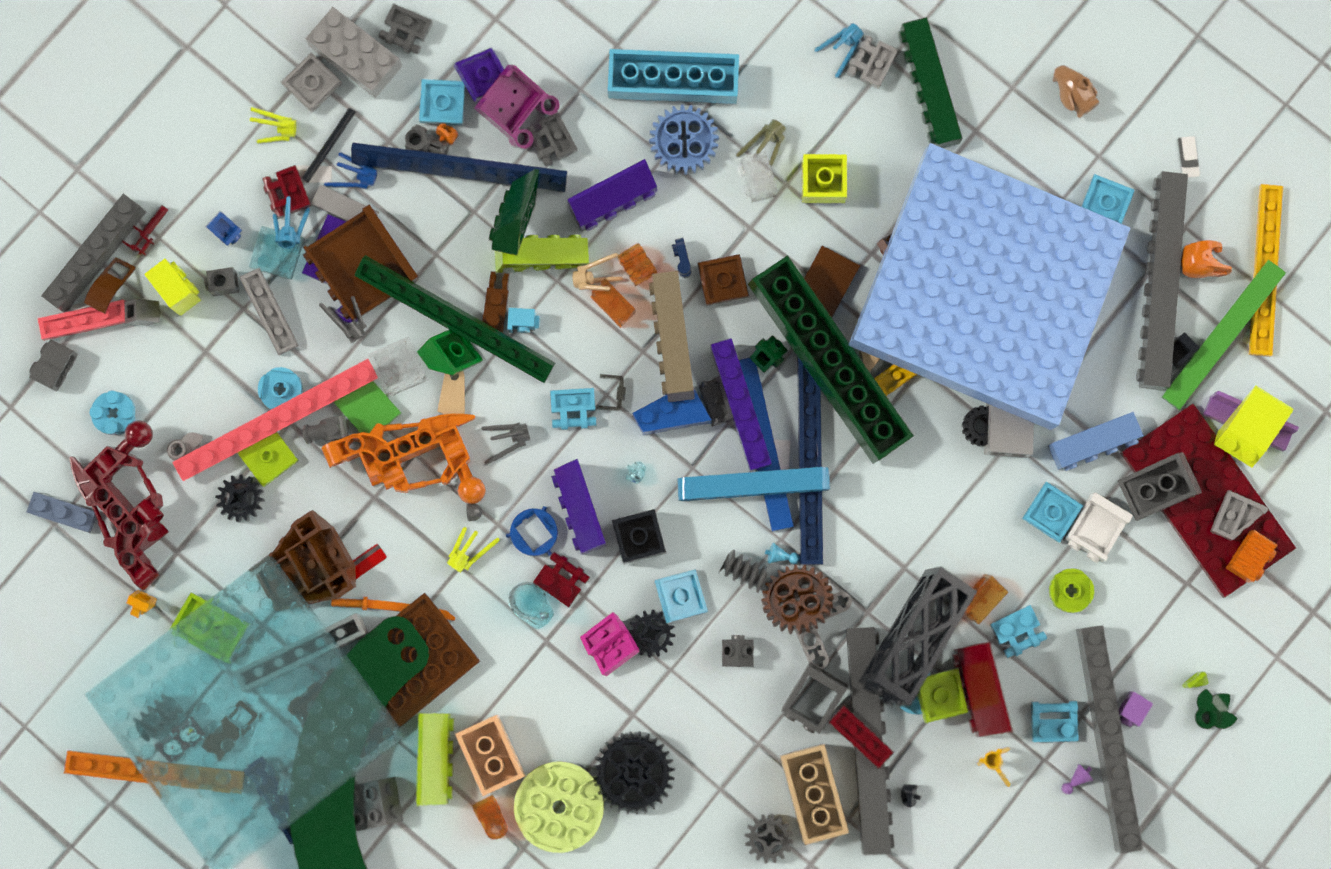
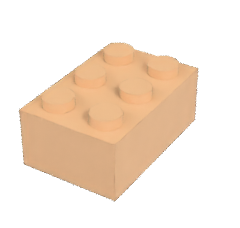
M499 715L488 718L455 734L482 796L526 776Z

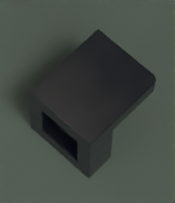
M1185 332L1174 342L1172 364L1177 369L1200 348Z

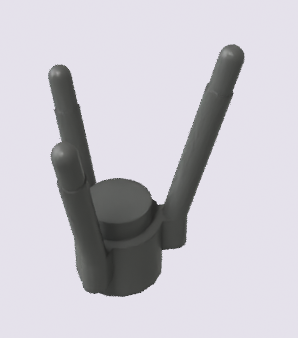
M354 296L351 297L358 323L354 320L346 325L332 307L329 306L327 308L323 303H320L319 306L344 332L351 343L366 334L363 329L367 326L362 319Z
M519 422L509 425L481 427L483 431L511 429L508 433L490 437V440L494 441L511 437L513 442H517L486 460L485 464H490L515 449L526 446L525 441L530 440L526 423L520 425Z

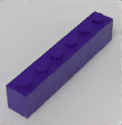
M732 338L711 344L710 349L728 399L749 472L769 467L772 463Z

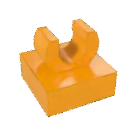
M136 590L129 595L126 602L133 606L130 615L139 618L140 614L143 615L144 612L155 607L157 598Z

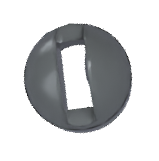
M466 504L467 520H478L482 516V508L478 504Z

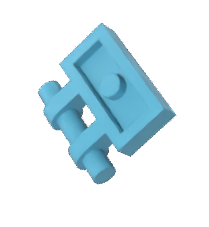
M594 388L550 391L551 412L560 413L561 419L552 420L553 428L568 430V427H581V429L588 428V426H596V417H587V411H596ZM567 412H580V418L568 419Z
M1031 605L990 624L999 644L1008 641L1010 647L1003 650L1007 658L1013 655L1018 656L1022 654V651L1032 646L1035 648L1040 645V642L1047 639L1044 631L1035 634L1033 628L1040 626V623ZM1026 633L1028 639L1017 643L1015 637Z

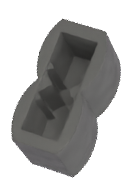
M50 340L42 346L40 359L30 367L29 378L57 392L76 361L78 353Z

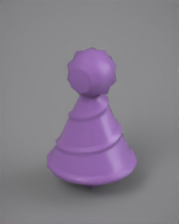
M1078 764L1070 783H1063V793L1071 794L1073 788L1077 785L1093 781V778L1089 775L1092 769L1088 767L1085 770Z

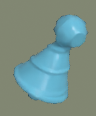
M772 543L770 550H765V554L768 555V564L789 560L791 564L795 565L800 561L798 553L788 554L775 543Z

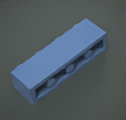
M1134 412L1051 443L1048 447L1057 469L1064 468L1065 471L1078 467L1077 462L1085 460L1086 463L1097 460V455L1105 452L1106 456L1119 451L1117 447L1123 444L1126 445V448L1139 443L1138 439L1144 435Z

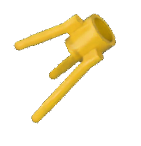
M1009 747L990 751L985 754L984 758L979 759L978 766L985 764L988 769L996 771L1004 784L1010 787L1008 779L1001 770L1003 765L1001 755L1010 751Z

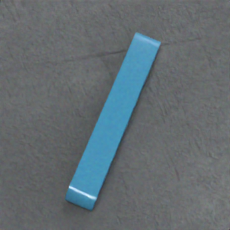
M829 467L677 478L678 501L830 490Z

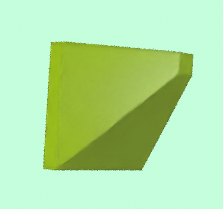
M1203 671L1196 672L1183 683V688L1206 686L1209 683L1207 674Z

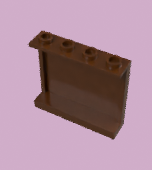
M370 204L364 207L362 212L308 247L306 245L303 247L305 251L302 254L309 265L314 264L318 270L315 274L320 282L327 283L330 288L327 290L328 294L334 302L338 300L342 305L339 310L346 320L349 318L352 321L357 320L351 301L352 296L356 299L361 316H364L391 298L386 293L354 276L361 259L365 255L412 282L418 280V275Z

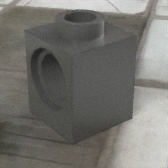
M233 267L206 271L207 278H204L205 288L213 296L240 292L237 271ZM224 277L226 279L225 284L217 287V280Z

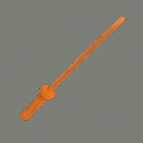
M363 597V599L359 600L337 598L331 602L332 607L362 608L363 611H367L369 608L401 612L410 605L399 602L370 600L368 597ZM439 609L447 620H455V617L448 611Z

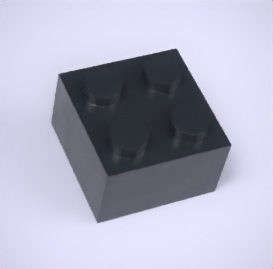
M655 509L612 520L623 565L666 554Z

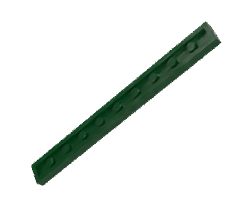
M365 255L361 259L354 274L357 278L542 383H545L556 364L555 362Z

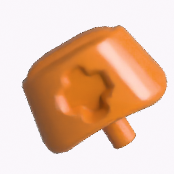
M442 123L436 128V134L440 137L438 139L439 142L445 140L452 145L458 137V132L447 124Z

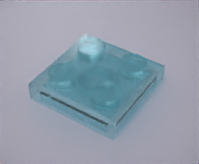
M261 226L249 267L254 270L260 268L262 272L292 280L305 239L300 237V243L296 244L294 248H282L275 242V229Z

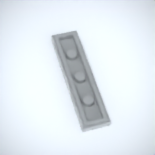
M257 268L240 276L277 354L282 355L298 347L299 345L261 269Z

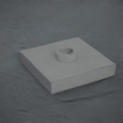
M310 53L281 81V84L313 113L342 82L313 53Z

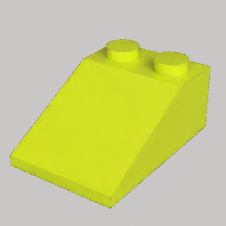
M1255 385L1218 430L1214 445L1253 468L1267 451L1293 412V408Z

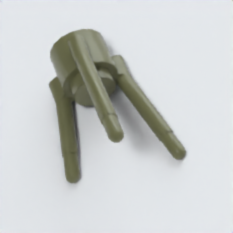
M772 119L769 125L765 124L762 130L736 154V157H740L764 135L765 139L756 150V153L759 154L769 141H777L769 161V166H772L780 145L785 138L783 133L786 127L779 121Z

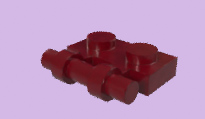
M296 165L275 172L278 181L272 182L270 176L262 178L264 192L269 196L271 211L277 215V219L285 217L283 208L286 207V198L288 196L291 198V214L311 207ZM279 189H282L284 198L279 200L276 193Z
M553 552L549 559L555 562L556 565L552 569L545 564L533 583L569 608L582 590L575 583L579 579L586 584L590 576L584 573V569L580 566L577 568L567 561L568 558L564 555L560 556ZM562 568L572 574L569 580L559 574Z

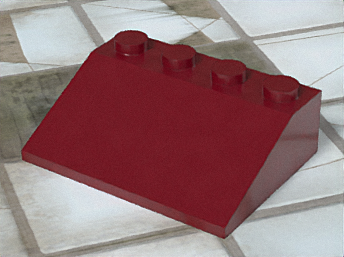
M990 642L954 649L955 654L952 655L954 667L959 668L962 687L966 695L967 708L972 719L969 720L971 732L975 733L977 737L1013 732Z

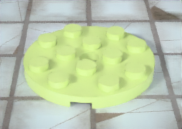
M562 761L546 763L531 771L521 782L514 800L515 819L523 836L534 846L554 853L573 851L586 844L597 832L604 813L603 795H598L601 789L599 786H594L597 783L594 777L582 767ZM561 800L565 803L566 807L563 813H556L553 810L555 801Z

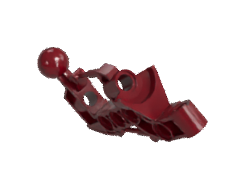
M137 420L127 425L124 435L125 439L117 447L106 446L85 468L74 456H71L69 459L78 490L86 504L92 506L97 517L98 525L104 537V546L114 549L119 565L130 576L133 583L138 588L146 590L159 577V572L151 564L144 551L163 538L169 531L160 522L164 517L160 510L163 507L162 495L157 493L150 479L147 478L141 467L143 461L130 454L134 448L145 447L153 439L151 426L145 421ZM122 467H137L150 493L135 508L111 482L113 480L112 477ZM106 491L108 492V498H107V500L105 499V496H104ZM97 506L117 528L114 537L110 536ZM120 507L122 508L121 516H119L118 509ZM133 523H135L136 530L134 533L132 531ZM132 554L134 556L133 564H131L130 562V556Z

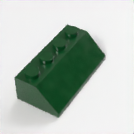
M534 169L513 181L510 189L505 190L503 202L500 203L499 215H496L494 228L491 227L489 241H492L491 250L518 255L536 205L540 170Z

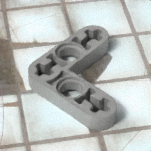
M838 592L833 594L834 600L831 602H837L840 595L842 598H847L848 602L845 603V608H842L841 605L834 607L836 610L834 613H832V609H828L830 616H824L825 620L851 607L852 599L848 593ZM812 603L810 605H807V608H813L817 604ZM810 626V633L816 637V643L813 646H807L804 643V636L808 633L805 628L802 629L801 635L798 634L797 629H794L808 663L809 661L813 663L815 655L813 652L809 655L807 650L815 649L820 645L821 650H817V653L825 658L820 668H826L829 663V657L817 629Z

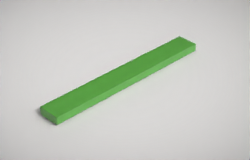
M1270 260L1264 264L1161 398L1177 410L1182 408L1286 274L1284 270Z

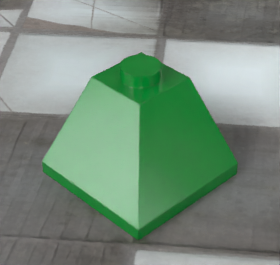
M451 330L429 338L417 351L430 370L449 375H455L483 361L470 341Z

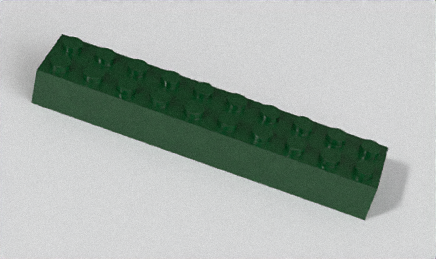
M788 255L748 283L750 289L873 464L914 437L859 356L849 346V342Z

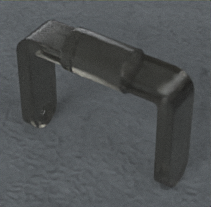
M600 374V378L620 381L619 387H617V407L597 405V409L620 411L626 394L624 378L618 375Z

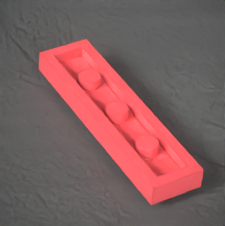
M126 301L110 302L105 314L92 307L38 318L41 339L46 341L125 323Z

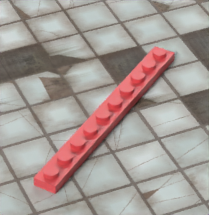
M368 358L172 463L182 481H185L379 377Z

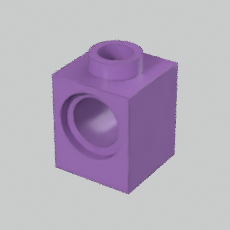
M1129 692L1118 709L1119 717H1121L1120 722L1130 728L1133 725L1140 727L1153 703L1136 692Z

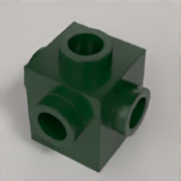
M772 335L767 340L762 338L754 346L756 350L749 358L765 373L771 367L775 369L784 362L783 356L788 350L780 340Z

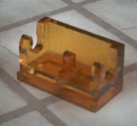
M605 278L600 283V286H608L610 290H593L590 298L621 328L636 314V309Z
M984 574L972 587L977 593L964 613L971 621L978 625L1009 593L992 575Z

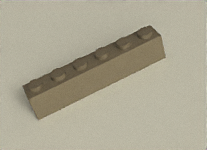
M678 271L652 274L653 282H649L650 295H655V302H651L652 313L657 315L658 321L654 322L655 335L660 334V341L656 342L658 355L662 354L663 361L659 362L660 375L665 374V381L661 382L663 395L668 396V402L695 399Z

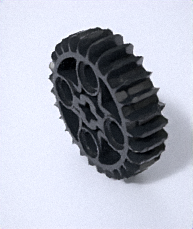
M630 731L628 738L621 733V740L618 741L614 736L612 737L613 745L606 742L605 744L608 749L600 748L599 751L603 754V757H595L600 762V765L593 766L594 769L599 770V773L593 775L594 778H599V781L594 786L602 787L598 795L606 794L603 801L606 802L610 799L612 801L610 808L614 807L615 804L619 805L618 812L625 807L627 814L630 813L631 809H634L635 814L638 815L639 808H642L647 813L648 805L655 809V801L660 804L663 803L660 798L661 795L669 796L664 791L665 788L672 789V786L668 784V780H675V777L670 776L669 772L675 771V768L669 767L668 764L672 763L673 759H666L670 752L661 751L664 744L657 746L658 738H655L652 742L649 741L650 734H647L644 739L641 738V731L638 732L637 737H633V733ZM639 744L646 748L634 758L623 746ZM615 750H622L625 754L624 761L615 762L612 758L613 752ZM647 751H653L657 755L654 763L649 764L645 762L644 754ZM639 758L645 767H649L645 772V775L648 777L646 779L642 776L644 774L642 765L635 762ZM631 759L634 763L631 764L628 760ZM608 760L619 772L609 784L606 780ZM659 762L662 766L660 785L649 774ZM621 766L626 770L624 771L625 779L630 783H634L636 781L639 784L638 787L636 784H631L628 787L626 781L622 778H619L623 773L622 769L620 768ZM628 766L633 769L639 768L638 775L640 779L628 776L630 773ZM614 782L623 784L624 791L621 794L617 795L612 792L611 785ZM646 783H652L655 786L656 791L653 795L644 794L643 786ZM634 788L644 800L627 801L622 799V797Z

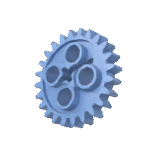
M681 104L678 111L675 106H672V113L665 109V117L658 115L660 123L653 122V127L656 130H650V135L654 137L649 139V144L654 145L651 147V152H657L654 159H662L660 162L661 167L668 164L667 171H670L673 167L676 168V174L679 173L680 169H683L685 175H687L688 169L696 173L697 166L703 170V162L711 163L708 156L715 157L716 155L712 149H718V144L715 141L719 140V136L714 135L718 128L711 127L714 120H706L708 113L701 116V108H698L695 112L692 111V105L689 106L688 110H685L684 105ZM682 121L685 122L686 128V158L683 157L682 151ZM691 125H697L700 130L694 133L688 128ZM676 126L679 130L671 134L667 131V128ZM692 146H699L701 151L694 154L689 149ZM677 147L680 151L678 154L672 155L668 152V149Z

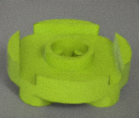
M1069 568L1062 570L1053 576L1049 584V597L1054 607L1066 613H1076L1084 610L1094 598L1095 590L1092 580L1079 569ZM1069 584H1072L1073 588L1077 589V593H1074L1073 597L1066 593Z

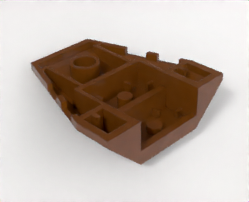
M314 510L309 511L292 523L287 534L279 540L277 547L273 552H270L255 572L275 611L337 599L356 588V570L352 558L335 528Z

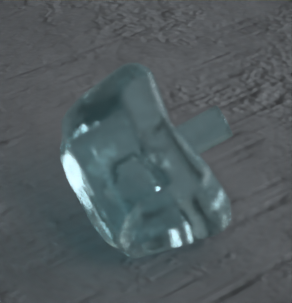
M636 461L632 466L628 465L626 467L629 472L625 478L634 484H639L644 477L646 466L641 461Z

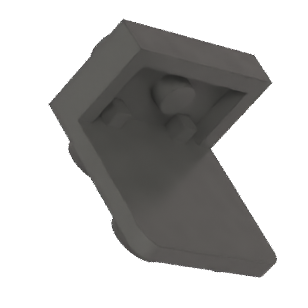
M395 776L355 785L354 820L356 831L403 821Z

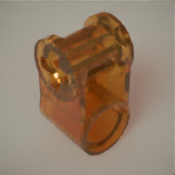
M493 795L472 805L476 817L490 839L497 840L507 834V823ZM494 823L502 828L499 830V835L491 830L494 828Z

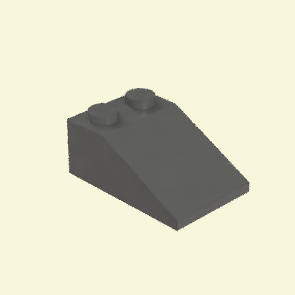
M1183 452L1172 455L1118 480L1136 521L1202 493Z

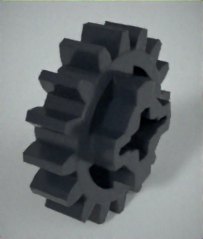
M242 474L239 475V479L232 475L231 482L223 480L225 487H218L221 495L215 496V498L221 501L216 505L218 508H223L221 515L228 514L227 519L231 521L235 517L238 523H241L242 518L247 522L250 521V515L257 517L256 509H263L259 503L265 502V499L260 497L264 490L257 489L260 483L256 481L252 484L253 478L249 476L245 480V476ZM245 484L248 486L238 489L235 485ZM229 493V501L227 502L226 497ZM239 494L243 496L242 499L244 501L242 503L238 502L237 496ZM254 495V502H253V505H252V504H251V497ZM238 508L245 510L243 513H235L233 511H236Z
M653 609L651 615H648L645 610L643 611V617L636 615L637 622H630V625L634 628L628 631L633 635L638 648L641 649L639 655L642 656L644 652H648V658H651L652 653H656L657 657H660L659 651L661 650L667 653L666 645L673 646L670 638L676 635L670 633V630L675 628L674 625L666 623V620L662 618L663 612L657 616ZM651 619L659 620L664 626L657 627L652 624ZM644 622L645 627L642 633L636 634L638 626ZM652 627L653 631L662 630L655 635L654 640H651L650 637L641 638V636L648 633V628ZM667 633L664 643L659 646L658 640L660 636ZM645 640L651 643L652 649L643 647L639 642Z

